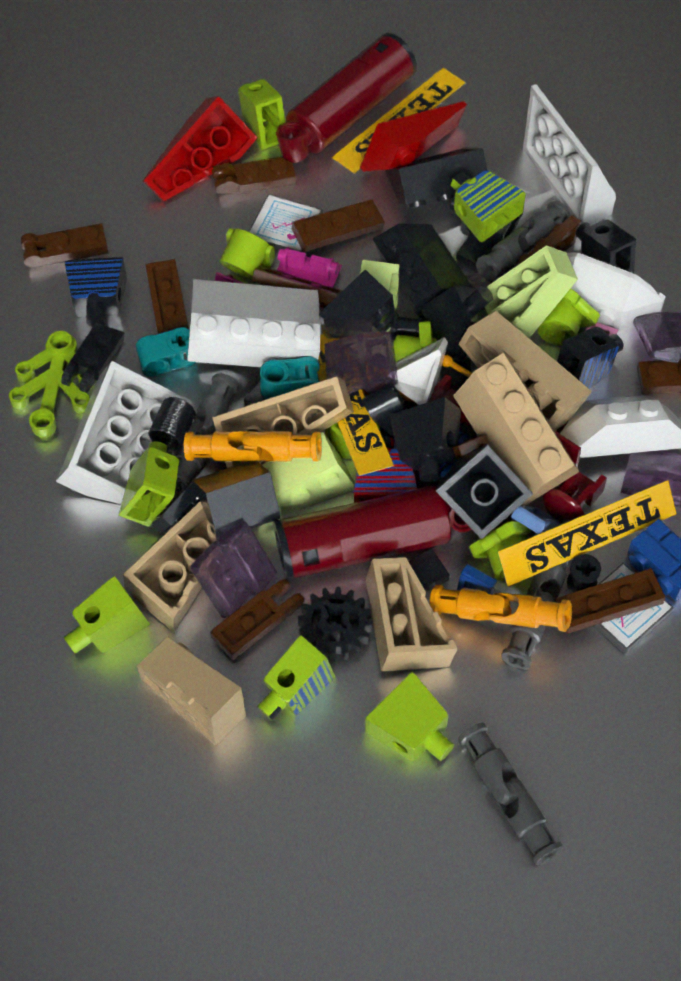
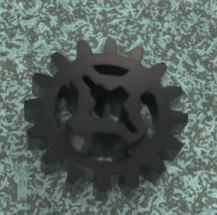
M338 586L334 594H330L326 588H323L322 597L319 598L312 593L310 595L311 605L302 604L301 610L303 615L298 616V626L301 627L299 629V636L302 635L323 655L324 653H329L330 661L334 662L336 654H341L344 660H348L350 650L360 654V642L363 644L370 642L369 632H373V621L370 620L372 618L371 608H365V599L363 597L356 601L354 600L353 590L343 595L341 594V588ZM317 615L319 622L316 623V628L313 629L312 623ZM357 618L359 625L354 632L352 625H354V620Z

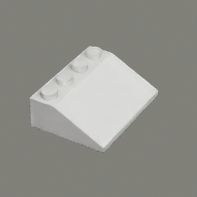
M537 84L532 85L523 149L561 201L567 206L569 212L581 220V224L586 222L592 224L612 216L616 200L614 189L609 185L598 164Z
M193 279L187 361L261 368L265 362L270 360L298 359L301 357H313L318 360L321 328L318 290Z
M111 361L97 380L56 482L85 496L121 504L130 471L152 442L148 436V431L155 420L163 400L169 397H177L187 401L193 406L194 410L197 403ZM178 449L168 450L167 453L175 456Z

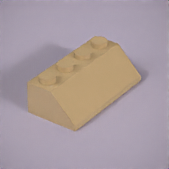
M504 353L475 370L453 395L477 436L486 434L489 444L495 453L532 491L533 495L520 506L529 504L580 472L511 361Z

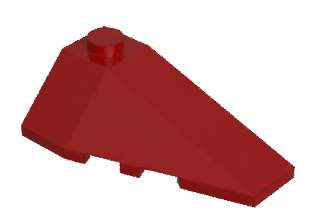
M219 96L206 98L185 122L142 181L162 201H166L193 186L194 183L212 175L211 171L216 165L233 163L240 159L258 137Z
M465 101L378 123L360 169L363 172L389 170L412 163L458 126L467 104Z

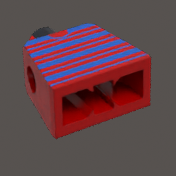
M382 436L394 466L361 476L357 473L354 487V503L417 489L413 469L400 460L398 450L394 449V439L392 437Z

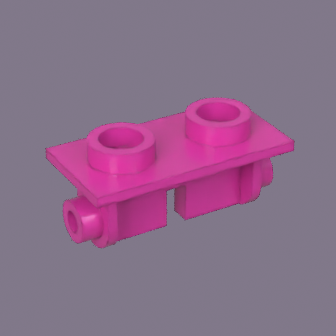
M290 247L280 249L278 253L280 263L277 271L334 288L342 265L334 262V258L327 259L315 255L308 257L306 253L291 250Z

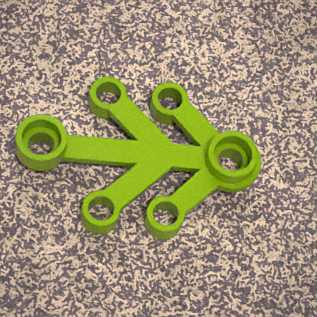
M66 331L52 333L48 337L45 350L28 361H22L16 365L15 372L18 380L26 384L21 387H15L9 392L11 405L14 408L21 409L29 404V397L45 387L40 409L35 410L29 417L32 432L43 438L51 436L57 428L53 413L59 387L71 399L73 409L77 413H84L90 400L89 394L80 391L74 382L70 386L61 383L65 361L69 363L77 350L75 338ZM51 361L50 368L35 377V370ZM24 370H30L26 374L21 373ZM80 374L77 375L79 384L83 377V375ZM17 396H24L20 400H15ZM78 401H86L84 404H77Z

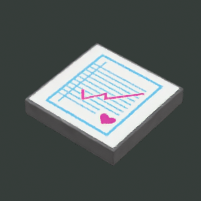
M268 194L248 232L274 246V250L279 253L280 249H286V247L303 252L291 230L292 223L322 214L323 209Z
M623 562L599 584L622 578L635 572ZM665 600L664 604L594 625V627L623 654H626L672 613L674 607Z

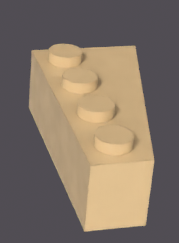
M497 311L468 327L459 342V346L478 368L504 353L555 431L571 419L592 393L589 388Z
M336 376L212 418L216 431H291L293 435H312L313 432H323L353 413L354 410L345 380ZM244 444L237 449L244 450ZM257 460L260 464L268 462L264 460ZM225 461L227 468L248 462Z
M199 502L123 574L125 590L170 631L175 633L234 535L216 540L201 502Z

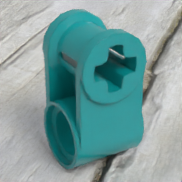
M180 327L139 339L135 347L142 373L148 377H156L170 371L193 366L196 362L187 361L190 330ZM179 336L182 337V343L179 342ZM183 353H186L187 359H184Z
M301 357L298 359L270 360L265 362L260 368V392L262 397L267 400L320 382L317 373L320 369L319 361L313 357Z

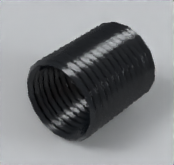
M177 397L165 398L148 431L151 441L164 443L168 450L179 449L183 444L186 432H188L196 416L193 406Z

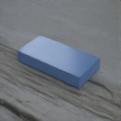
M519 506L511 516V518L538 534L561 524L559 520L536 506Z

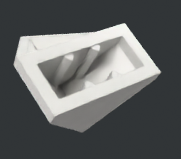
M444 337L391 364L384 376L387 383L392 382L397 390L418 405L427 403L434 391V387L438 383L448 344L447 340Z

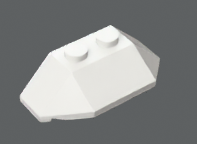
M567 253L578 278L571 289L600 314L598 323L616 328L619 331L659 319L666 296L656 292L650 284L638 275L581 253Z
M645 395L585 400L560 433L581 447L580 458L681 448V420L661 401Z

